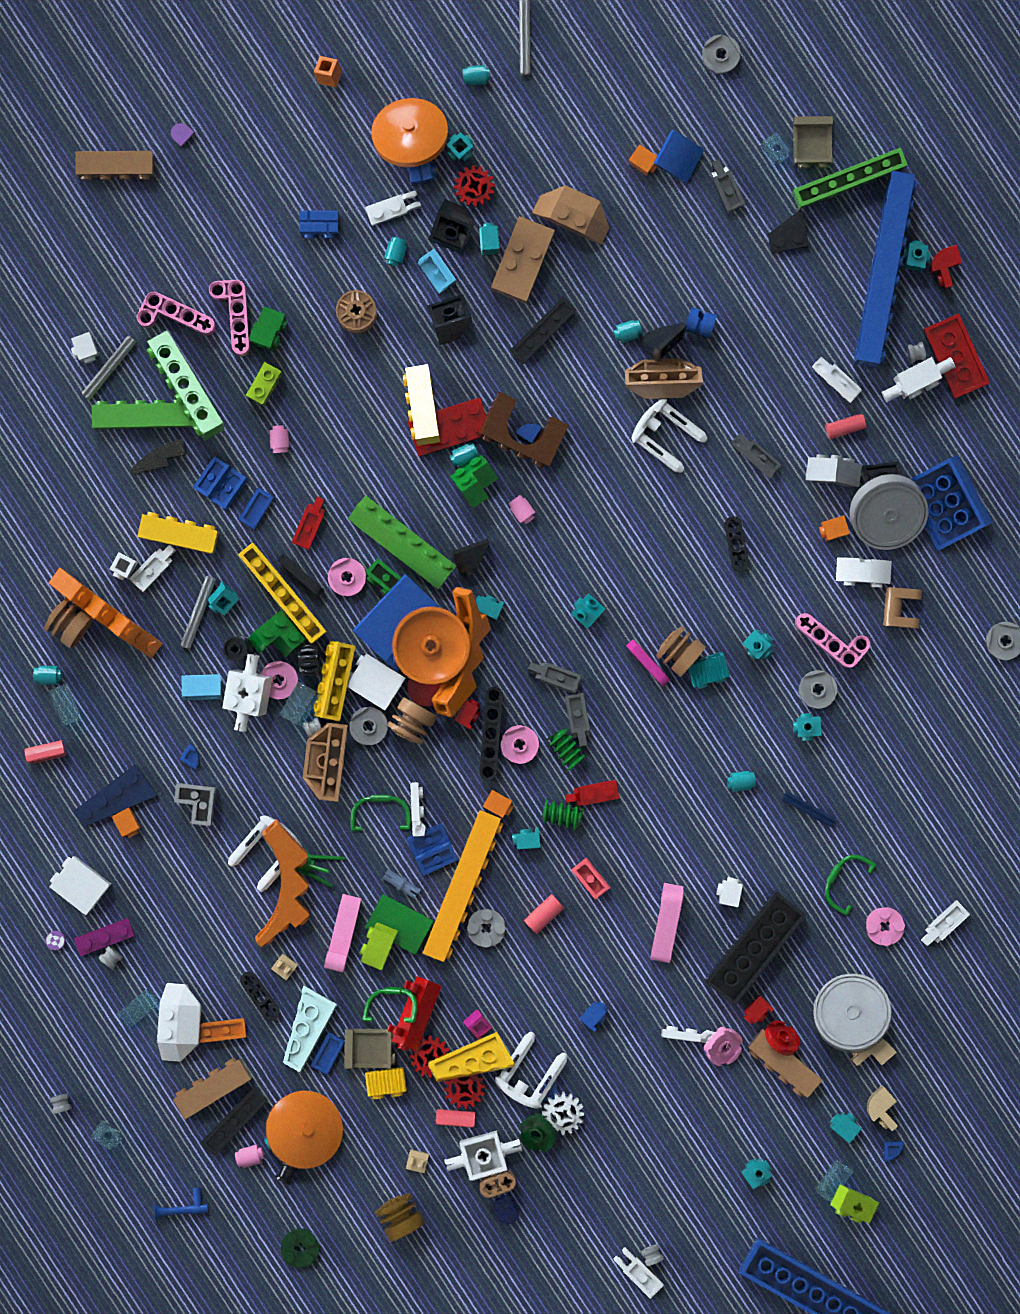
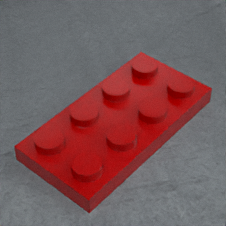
M959 313L923 329L937 362L940 363L951 357L956 368L943 374L954 399L990 384Z
M481 398L472 399L436 411L440 442L417 446L416 439L413 441L418 457L481 438L482 436L478 433L486 418ZM408 419L407 422L411 431V428H414L413 422H410Z

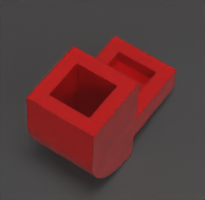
M957 245L940 250L933 257L930 264V274L938 272L939 275H936L939 286L943 287V290L953 286L948 269L962 264Z

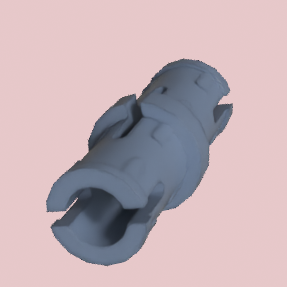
M389 868L382 878L395 886L396 890L403 891L413 899L416 898L421 890L408 882L407 878L400 877Z

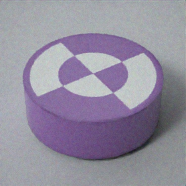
M52 931L46 937V945L52 950H59L65 945L66 938L60 931Z

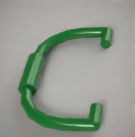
M390 794L370 795L369 797L362 798L355 803L351 811V831H362V826H355L356 811L361 804L368 801H395L404 808L406 814V825H400V830L411 829L409 807L403 800L390 796Z
M849 855L841 859L837 865L835 864L826 880L825 898L828 904L845 916L850 913L852 906L848 905L846 910L837 906L830 897V887L840 873L842 865L849 860L857 859L870 865L867 872L872 874L876 864L860 855Z
M384 987V989H379L371 994L364 1007L362 1020L364 1022H373L374 1018L368 1017L370 1004L376 996L383 993L386 995L407 994L412 1000L411 1018H404V1022L413 1023L417 1013V1000L412 992L403 987Z

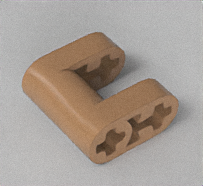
M886 587L883 626L919 629L920 619L901 617L902 599L922 600V590Z
M507 1169L506 1171L483 1177L480 1182L481 1194L485 1197H493L512 1190L516 1183L514 1172ZM505 1177H507L508 1179H510V1182H509V1183H507L506 1181H504V1178H505ZM489 1183L492 1189L489 1190L488 1187H485V1184Z

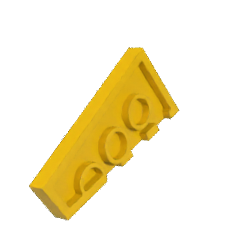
M497 1032L437 1058L428 1064L437 1082L512 1068L515 1065Z

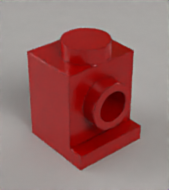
M472 699L469 702L465 701L454 720L471 730L472 726L469 724L471 721L475 723L480 714L477 710L481 704Z
M758 995L743 1011L746 1014L744 1018L753 1025L757 1021L762 1022L768 1015L766 1012L768 1010L772 1012L774 1009Z

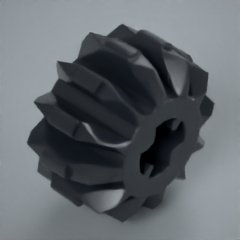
M307 644L300 646L298 649L300 674L307 677L318 675L320 672V656L317 645Z

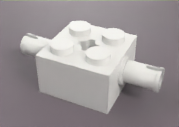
M931 357L896 375L893 378L896 385L882 391V395L886 402L901 395L903 399L909 397L911 400L922 393L921 390L926 388L929 391L939 385L938 381L942 378L941 375L956 368L951 357L938 364H935Z
M247 654L245 670L234 669L228 673L222 708L236 711L237 718L234 730L239 729V731L246 732L249 715L262 716L267 712L272 677L256 672L258 655Z
M496 1130L461 1140V1156L445 1159V1164L448 1165V1172L461 1167L467 1168L471 1181L506 1171L507 1165L504 1157L508 1154L522 1151L519 1139L502 1144ZM481 1151L489 1154L485 1160L482 1157H478Z

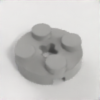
M715 35L707 40L702 50L704 65L715 74H725L732 71L740 59V47L729 36ZM718 50L726 52L724 59L717 58Z
M1000 622L993 625L986 635L988 652L1000 660H1010L1020 654L1019 627L1011 622ZM1004 635L1008 636L1007 639L1010 640V644H1006V647L1000 642Z
M811 671L800 681L799 696L809 707L815 709L825 708L835 699L837 683L831 675L824 671ZM815 684L823 687L820 695H817L816 692L813 693Z
M364 707L352 715L350 733L357 742L364 745H374L385 737L388 730V722L380 710L373 707ZM365 721L374 723L372 731L364 730Z
M491 909L476 911L470 917L467 926L468 935L472 942L486 948L498 944L504 937L506 929L503 917L497 911ZM483 923L486 925L488 923L491 924L490 933L487 931L483 933L481 931Z

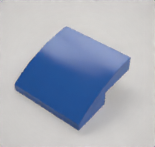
M671 130L654 164L687 184L704 149L682 134Z
M214 456L193 488L227 511L248 479Z
M442 822L426 829L425 836L414 837L412 835L407 838L423 876L458 860Z

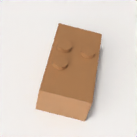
M519 216L492 283L491 290L527 304L555 230Z

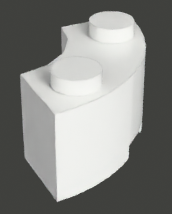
M837 558L836 581H842L846 586H855L856 582L871 583V587L881 588L882 584H890L892 561Z

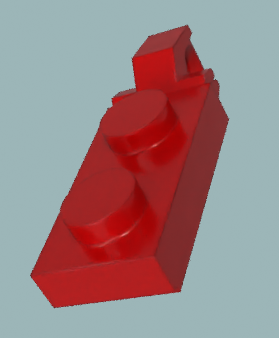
M317 496L314 505L309 504L306 507L291 543L310 550L324 517L325 510L321 508L325 499Z
M616 780L574 788L573 794L565 795L566 803L576 801L577 806L619 799Z

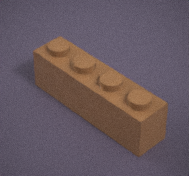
M76 151V175L84 181L92 180V177H100V180H111V177H119V180H130V177H138L139 180H149L150 177H154L153 151Z
M763 1029L748 1045V1048L751 1049L749 1053L757 1060L759 1057L764 1060L765 1063L763 1065L771 1072L777 1071L780 1074L778 1078L786 1085L791 1083L794 1086L793 1091L800 1097L805 1095L808 1098L821 1083L822 1079L794 1055L784 1056L771 1048L766 1040Z
M235 1058L230 1059L224 1063L226 1067L219 1070L217 1067L208 1073L210 1077L205 1080L199 1078L191 1083L193 1085L192 1088L188 1090L183 1088L175 1093L177 1097L173 1101L184 1119H187L252 1079L241 1058L238 1060Z

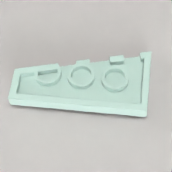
M303 986L296 1019L293 1023L292 1034L283 1061L284 1064L298 1072H301L338 1005L306 986Z

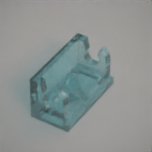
M298 681L279 715L302 727L303 722H305L317 701L319 693Z
M68 683L48 692L62 728L82 719Z
M147 989L116 1015L125 1022L127 1027L131 1028L158 1006L160 1002Z
M836 1158L814 1189L815 1192L829 1202H832L839 1185L844 1186L854 1171Z

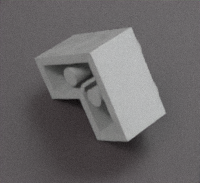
M817 454L816 458L808 457L805 480L845 487H859L862 464L854 463L855 459L843 458V456L831 455V458H828L827 455Z
M176 783L174 802L193 804L191 824L212 826L217 787Z

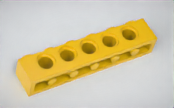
M253 542L238 554L311 644H314L327 633L325 628Z

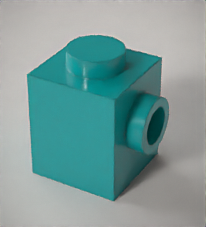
M843 1112L840 1115L837 1113L830 1121L832 1123L830 1127L848 1143L862 1129L855 1123L857 1119L849 1112L847 1115Z

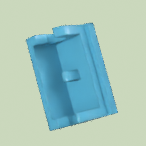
M432 249L417 262L439 294L456 283L455 277L435 249Z
M220 674L182 676L183 700L222 699Z

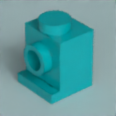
M221 581L220 586L208 598L209 608L215 613L220 612L225 616L239 600L236 591Z
M478 595L476 604L479 612L497 621L504 602L501 601L498 604L496 603L497 599L487 595L485 598Z
M535 828V832H531V829H521L520 833L512 834L513 846L517 845V849L540 848L539 828Z

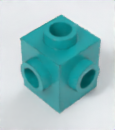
M460 132L458 135L454 134L448 139V144L446 145L448 151L446 153L453 161L457 160L459 163L462 160L467 161L473 155L474 142L468 135L464 136ZM459 146L464 148L461 153L457 151Z
M921 241L909 243L902 251L904 259L903 269L922 272L926 267V263H929L930 260L928 245H923L924 243Z
M587 594L584 599L580 597L573 604L575 609L571 615L588 629L605 608L590 594Z
M754 630L742 643L748 649L747 653L753 659L757 658L760 660L769 658L774 652L772 649L775 647L772 643L773 638L766 632L763 634L760 630Z
M812 713L800 714V718H796V722H793V733H797V737H802V741L814 740L813 736H822L821 716L812 717ZM806 723L810 726L808 731L804 728Z
M753 1158L746 1163L747 1167L741 1171L753 1189L759 1185L763 1187L771 1181L769 1178L772 1175L769 1171L772 1168L766 1160L762 1162L760 1158L757 1160ZM760 1170L761 1173L756 1175L755 1172Z

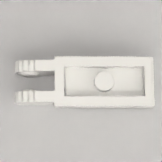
M412 191L404 195H398L365 207L371 225L374 226L408 214L409 211L421 207L420 202H414L408 206L404 204V200L417 196V192Z
M624 1248L622 1250L623 1254L632 1262L626 1266L618 1256L614 1258V1261L651 1299L664 1284L637 1257L635 1258L627 1248Z

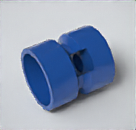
M691 307L686 322V331L693 334L699 332L700 336L710 339L717 315L710 312L703 314L702 310Z

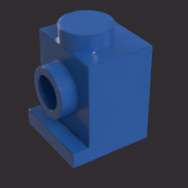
M594 1001L580 1016V1020L595 1032L597 1029L595 1025H600L607 1016L604 1014L609 1008L602 1001L599 1003Z

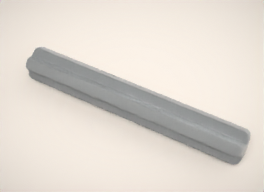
M520 0V74L527 76L530 75V1Z
M126 337L82 392L84 397L90 400L133 348L136 341L132 337Z
M205 577L181 642V646L190 649L207 606L208 598L216 582V579L213 577Z

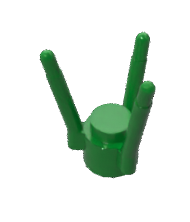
M308 854L307 862L300 868L297 866L296 869L301 871V874L307 875L332 888V884L311 873L313 870L329 873V870L315 866V861L312 859L345 860V857Z

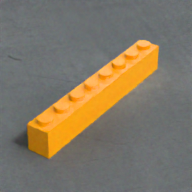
M482 810L479 811L423 954L442 962L445 961V958H450L453 948L450 947L453 940L457 941L460 930H457L460 922L464 923L467 912H464L466 905L471 906L475 896L471 894L474 887L478 888L482 877L478 876L480 870H485L489 861L486 855L488 851L492 852L495 846L494 835L495 833L499 834L503 823L500 822L501 818Z

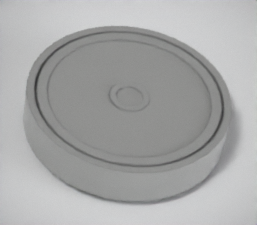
M883 475L870 480L858 490L850 506V520L857 536L866 545L880 550H891L907 545L921 533L928 519V504L921 489L914 481L901 475Z
M844 974L831 979L819 991L814 1003V1020L819 1034L830 1046L844 1052H862L874 1047L885 1037L891 1023V1005L885 990L875 980L861 974Z

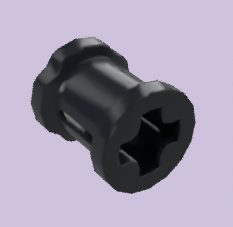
M283 1163L279 1174H276L275 1178L290 1185V1180L298 1168Z

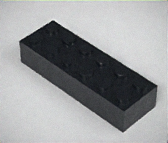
M774 890L703 981L736 1006L806 917V914Z

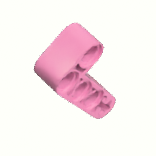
M240 280L215 281L209 286V293L212 298L218 301L229 300L232 349L238 356H246L250 351L246 287ZM235 285L242 286L241 293L234 294L232 292ZM220 286L223 288L222 294L214 295V288ZM235 305H243V311L235 313L233 310ZM238 323L245 325V329L242 332L235 331V326ZM235 336L242 337V343L246 346L243 348V351L236 348V346L240 345V341Z
M158 292L147 294L137 314V321L144 328L153 327L159 314L204 335H211L216 329V324L211 317ZM153 297H158L160 300L156 306L150 305V300ZM170 305L177 306L174 314L167 313V308ZM193 313V321L186 322L184 320L185 315ZM150 314L151 321L143 323V315ZM198 320L205 324L209 321L211 327L204 330V327L198 323Z
M803 613L795 619V626L799 631L845 668L855 666L870 648V641L866 636L855 637L847 646L811 615ZM800 618H807V624H809L810 626H813V624L816 625L813 629H811L810 634L807 632V630L810 629L808 626L805 625L802 627L800 625ZM817 629L822 630L824 633V637L821 640H817L814 637V632ZM858 639H862L866 643L863 650L856 647ZM832 641L836 642L839 646L836 652H832L829 649V644ZM846 654L853 656V662L850 665L844 662Z
M664 883L651 960L670 963L682 905L683 886Z
M346 894L342 895L324 968L344 972L362 898Z

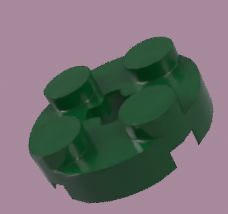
M540 1113L528 1116L519 1126L522 1142L533 1151L537 1149L542 1150L541 1152H546L556 1142V1137L558 1136L557 1129Z
M297 1228L283 1238L281 1254L284 1261L289 1265L303 1268L311 1265L317 1258L320 1248L319 1242L310 1230ZM299 1243H302V1246L306 1248L301 1253H298L295 1249V1246H298Z

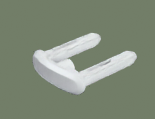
M661 399L641 417L631 439L633 443L637 442L674 472L682 473L684 471L682 463L645 435L643 432L645 428L649 427L655 432L661 422L654 416L661 412L695 440L704 443L708 438L703 430L667 403V399ZM670 412H672V413L675 414L677 417H679L682 421H684V422L686 423V425H683L681 422H679L677 419H675L672 415H670ZM649 442L652 446H654V447H655L656 449H658L661 453H663V456L659 455L656 451H654L652 448H650L646 443Z
M266 815L260 816V822L229 857L228 865L231 867L238 865L263 836L262 831L274 822L275 819ZM283 825L284 828H285V829L295 838V840L301 845V843H300V841L297 839V837H296L285 825ZM259 830L260 833L251 842V844L247 846L246 843L255 834V832ZM278 860L258 882V891L263 892L267 890L281 874L280 869L278 871L275 870L279 865Z
M529 1032L523 1037L511 1056L514 1061L516 1056L520 1055L512 1070L508 1073L509 1068L503 1069L499 1076H495V1082L515 1101L538 1109L542 1107L541 1102L567 1063L568 1056L566 1053L558 1055L533 1095L527 1097L524 1093L529 1087L528 1085L519 1080L513 1088L509 1085V1081L535 1041V1034ZM551 1075L552 1078L550 1082L544 1089L543 1093L540 1094V1090L547 1081L548 1077Z

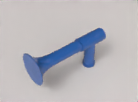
M201 1187L192 1188L194 1205L163 1208L155 1205L154 1202L155 1223L159 1217L166 1215L208 1213L207 1204L201 1205Z

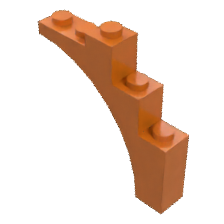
M59 568L48 582L94 619L151 659L163 644L63 569Z
M458 587L452 593L457 617L464 624L469 636V655L461 671L450 680L443 682L432 698L436 713L448 717H453L477 688L472 672L484 659L479 643L491 630L487 615L479 612L472 590Z
M277 819L262 831L263 837L272 847L279 862L281 888L279 900L271 918L255 936L256 943L260 947L270 944L278 932L282 933L289 927V923L295 928L298 925H303L307 922L310 915L308 909L297 898V896L301 897L307 892L309 884L296 869L297 866L300 868L307 862L308 854Z

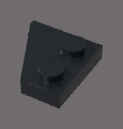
M802 210L796 212L767 235L771 254L809 247Z

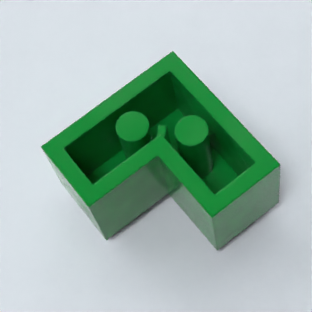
M263 306L258 322H255L248 339L250 343L273 352L274 348L277 349L281 341L279 334L281 330H285L288 323L286 315Z
M482 454L473 458L470 463L463 468L457 469L450 476L472 508L489 498L484 488L498 479Z
M280 610L256 629L247 640L259 654L271 644H274L286 658L306 638Z

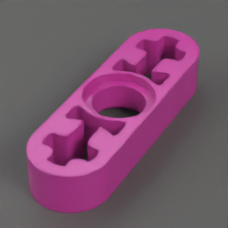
M633 639L626 645L630 652L661 686H665L670 681Z

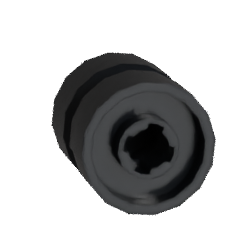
M234 636L225 641L223 652L230 661L247 660V654H254L255 648L247 640L249 637Z

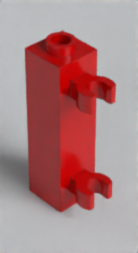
M416 976L414 983L406 980L404 988L411 990L410 992L415 995L417 1000L415 1022H404V1018H411L412 1000L408 997L398 1025L389 1024L387 1029L388 1032L394 1034L392 1042L398 1044L397 1048L407 1052L409 1048L417 1051L441 989V985Z

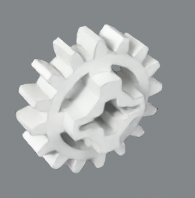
M562 1092L560 1097L555 1093V1099L549 1097V1104L543 1105L547 1110L542 1111V1115L547 1116L545 1119L557 1131L561 1130L562 1135L565 1134V1130H568L571 1134V1128L578 1129L577 1122H583L580 1116H584V1112L579 1111L583 1108V1105H577L579 1099L575 1098L573 1100L571 1093L568 1097L565 1096L564 1092ZM563 1101L562 1104L555 1105L556 1103ZM571 1104L575 1107L576 1114L571 1112ZM566 1110L567 1115L560 1117L559 1111L563 1112ZM550 1113L556 1116L555 1122L551 1119ZM569 1121L571 1122V1123L568 1124V1125H563V1124L566 1123V1122H569Z

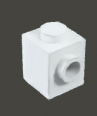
M90 332L71 338L74 345L71 350L75 359L78 358L79 361H84L85 364L96 360L95 357L99 356Z
M118 552L110 570L114 571L113 576L121 580L124 578L129 579L138 562Z
M728 877L727 881L723 880L722 884H718L716 895H720L718 903L735 907L739 906L743 884L739 883V879Z

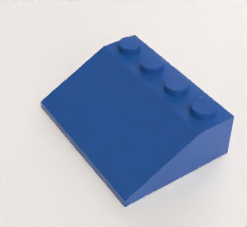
M958 455L911 478L919 486L927 500L928 519L925 528L937 551L993 523Z
M405 574L352 631L398 672L400 668L395 661L392 649L393 636L398 624L406 615L416 609L439 606Z

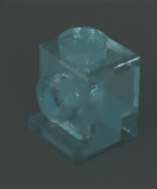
M778 132L764 140L760 145L773 164L776 162L780 164L789 157L787 154H789L790 150ZM776 145L780 147V151L778 152L774 151L773 147Z
M102 1120L92 1134L91 1139L111 1150L113 1146L117 1148L121 1142L120 1134L122 1132L108 1124L105 1120ZM110 1132L112 1138H106L105 1133Z

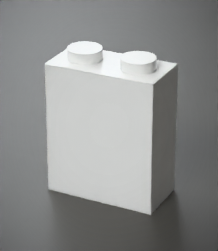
M366 653L365 656L361 655L355 665L358 666L356 671L350 672L347 687L386 711L406 678Z
M68 857L62 864L64 869L61 873L56 872L51 878L50 882L52 884L50 888L83 914L88 915L111 886V883L78 857Z

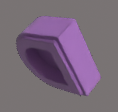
M178 123L171 129L173 140L181 147L194 134L183 123Z

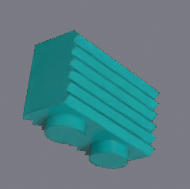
M485 223L483 227H479L481 255L499 254V227L494 226V223Z
M723 652L696 659L687 669L693 688L697 687L698 689L708 686V683L714 681L716 683L724 682L727 680L726 677H730Z

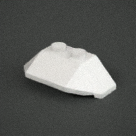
M167 983L160 1001L157 1043L162 1060L181 1062L199 1044L201 1004L186 984Z

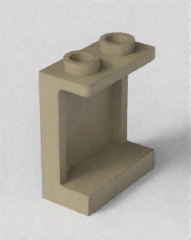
M833 116L794 117L793 166L807 169L809 165H817V168L824 169L829 168V165L833 164Z
M346 1028L344 1068L391 1069V1064L395 1065V1053H392V1045H395V1042H392L394 1034L388 1032L387 1029Z

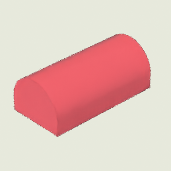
M862 414L825 424L829 440L867 428L864 415Z
M63 740L25 749L26 761L29 764L67 755Z
M587 857L571 869L595 900L611 888Z
M551 894L524 919V922L538 934L565 907Z
M437 1109V1125L474 1127L475 1112Z

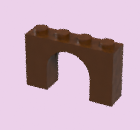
M497 392L478 434L482 436L481 439L488 443L494 441L499 444L498 447L507 452L513 450L517 452L515 456L523 460L529 458L533 460L532 464L540 468L544 466L549 467L569 425L554 417H549L541 435L535 442L529 445L519 444L511 438L507 428L508 419L517 399L502 392Z

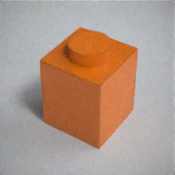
M320 56L314 70V75L319 84L336 88L343 71L337 59Z
M640 144L628 161L630 165L646 176L649 172L654 173L658 167L654 164L657 156Z
M845 516L821 522V527H819L820 535L826 541L850 534Z
M494 790L491 791L483 805L484 808L502 818L504 815L509 816L514 806L511 805L512 800Z
M131 807L112 816L122 837L127 836L131 838L138 834L137 830L141 826Z

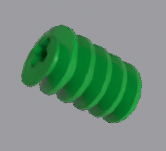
M566 728L559 730L546 740L552 739V742L549 744L550 747L557 746L554 753L561 752L558 759L565 758L562 765H570L566 770L569 771L582 762L585 754L578 755L581 748L574 749L577 742H569L573 736H565L568 731Z
M546 799L542 814L543 822L546 823L550 819L551 825H554L558 821L559 827L565 822L566 829L573 824V830L576 831L580 825L583 808L578 812V806L571 810L570 804H568L564 809L563 802H560L558 807H556L555 800L548 805V799Z

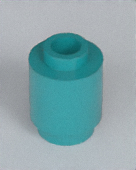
M485 65L468 66L467 69H463L464 84H469V86L487 84V80H490L489 68H485Z
M392 237L391 241L388 242L384 256L388 265L398 267V264L403 263L407 249L406 240Z
M631 320L616 325V330H613L616 341H620L621 344L643 335L638 320Z
M473 443L470 445L466 444L453 450V455L450 456L454 467L458 465L459 468H462L470 463L473 458L478 457L479 454Z
M39 666L34 668V683H39V685H58L59 681H62V670L58 666Z
M754 772L730 773V777H727L728 789H732V792L751 790V788L756 787Z

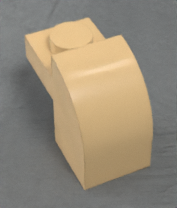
M882 1039L877 1045L866 1051L852 1053L853 1057L850 1059L858 1066L872 1054L883 1065L896 1054V1051L887 1041Z
M882 1085L869 1097L867 1112L873 1122L880 1117L881 1119L878 1122L886 1130L889 1127L893 1131L898 1126L885 1111L897 1101Z

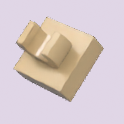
M283 953L271 969L287 980L298 964Z
M410 1149L406 1169L425 1173L429 1154Z

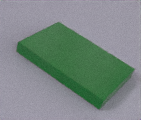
M382 894L365 928L368 930L370 927L374 928L378 922L398 930L394 944L416 955L434 920Z

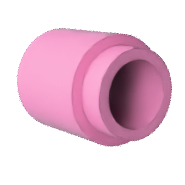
M284 425L273 426V430H269L270 448L273 449V453L288 452V447H290L288 429H284Z
M521 495L509 503L510 510L520 524L522 522L527 524L535 518L533 514L536 512L526 498H523Z
M258 1145L242 1148L235 1152L238 1167L243 1166L246 1168L261 1164L262 1159H265L263 1148H259Z

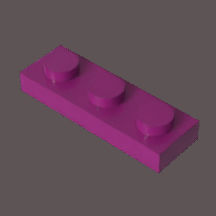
M129 918L78 936L74 940L80 956L133 937L135 934Z

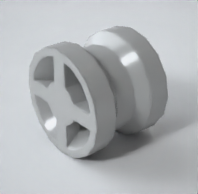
M918 342L914 346L911 344L907 345V354L911 364L915 363L916 360H926L923 342Z
M318 717L314 718L311 722H303L309 738L322 728Z
M108 946L106 952L101 954L99 959L113 970L116 967V963L121 961L123 957L111 946Z
M68 1093L49 1098L50 1102L53 1103V1113L72 1109L71 1104L68 1103Z
M658 1244L641 1250V1254L646 1258V1266L656 1264L664 1259L663 1255L659 1253L660 1247Z

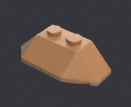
M566 185L541 195L532 214L599 245H602L609 230L601 202Z
M654 359L641 360L625 370L626 388L644 399L683 398L703 385L702 368L683 359H661L658 363Z
M328 723L307 740L303 779L319 800L335 802L339 800L348 725Z

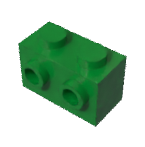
M378 558L365 572L368 575L366 579L374 586L378 583L383 587L381 591L385 595L401 579L397 573Z

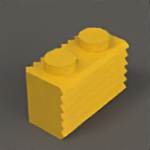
M404 1067L365 1072L368 1096H372L373 1099L384 1098V1094H392V1097L402 1096L403 1092L407 1091Z

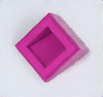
M475 1010L463 1021L477 1039L481 1038L492 1028V1025L479 1010Z

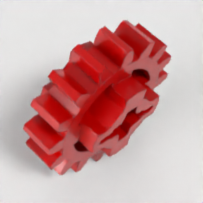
M472 165L471 170L464 167L465 173L459 171L460 179H454L458 183V185L454 186V190H458L455 196H461V203L467 201V207L471 203L474 204L475 208H477V203L484 206V200L490 201L488 195H494V191L491 188L495 187V183H490L493 180V176H487L488 170L482 172V166L478 170H475L474 165ZM473 174L480 175L482 178H476ZM466 178L467 184L461 188L462 182ZM471 180L475 185L479 184L477 186L478 193L474 188H471ZM487 185V190L485 194L482 195V188ZM467 195H473L476 199L469 198Z
M429 1035L428 1040L424 1036L421 1038L422 1042L419 1044L417 1051L411 1049L414 1054L409 1055V1058L414 1059L411 1062V1066H417L415 1072L421 1070V1076L428 1073L429 1078H431L432 1072L428 1064H426L427 1056L425 1054H429L434 1048L433 1056L437 1059L442 1057L438 1055V1047L442 1050L443 1056L447 1054L446 1052L450 1048H444L446 1042L440 1043L438 1036L435 1040H432V1035ZM431 1044L430 1048L421 1049L423 1045ZM417 1055L422 1057L423 1066L420 1065Z
M478 1074L469 1075L467 1079L453 1078L445 1080L444 1083L448 1087H445L444 1091L449 1092L445 1096L446 1099L452 1098L450 1104L452 1105L456 1102L457 1108H460L461 1104L464 1105L465 1109H467L468 1104L474 1107L475 1100L477 1102L481 1101L479 1095L485 1094L481 1091L482 1088H485V1084H480L483 1077L478 1078ZM474 1081L477 1083V1093L472 1089ZM452 1083H454V1085L457 1088L455 1094H453L451 1089ZM467 1083L469 1091L464 1090L461 1092L460 1084L465 1085ZM464 1096H468L471 1098L469 1100H460V1098Z

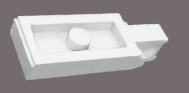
M822 357L812 366L829 385L835 388L850 403L862 391L835 364L833 366L830 365Z
M169 545L164 551L161 549L157 552L155 551L129 579L142 592H145L173 561L170 557L176 551L175 548Z
M418 782L411 784L414 837L425 836L426 828L420 821V818H424V807L420 806V798H423V787H419Z
M956 900L926 929L928 934L921 941L927 946L934 940L938 943L948 936L970 914Z
M667 1026V1030L662 1029L661 1036L663 1038L707 1043L716 1032L706 1030L702 1034H697V1030L686 1029V1032L678 1031V1027Z

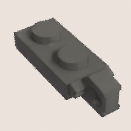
M719 159L713 161L711 164L715 172L711 173L712 179L727 213L745 206L746 204L731 170L728 167L723 168Z
M741 433L731 442L748 461L753 463L769 479L781 467V464L754 440L752 442L747 440Z
M530 662L527 669L528 673L536 676V680L572 694L576 693L582 677L580 674L548 662H541L540 665Z
M577 693L564 696L571 734H573V738H578L580 747L587 746L586 736L590 735V725L584 694Z

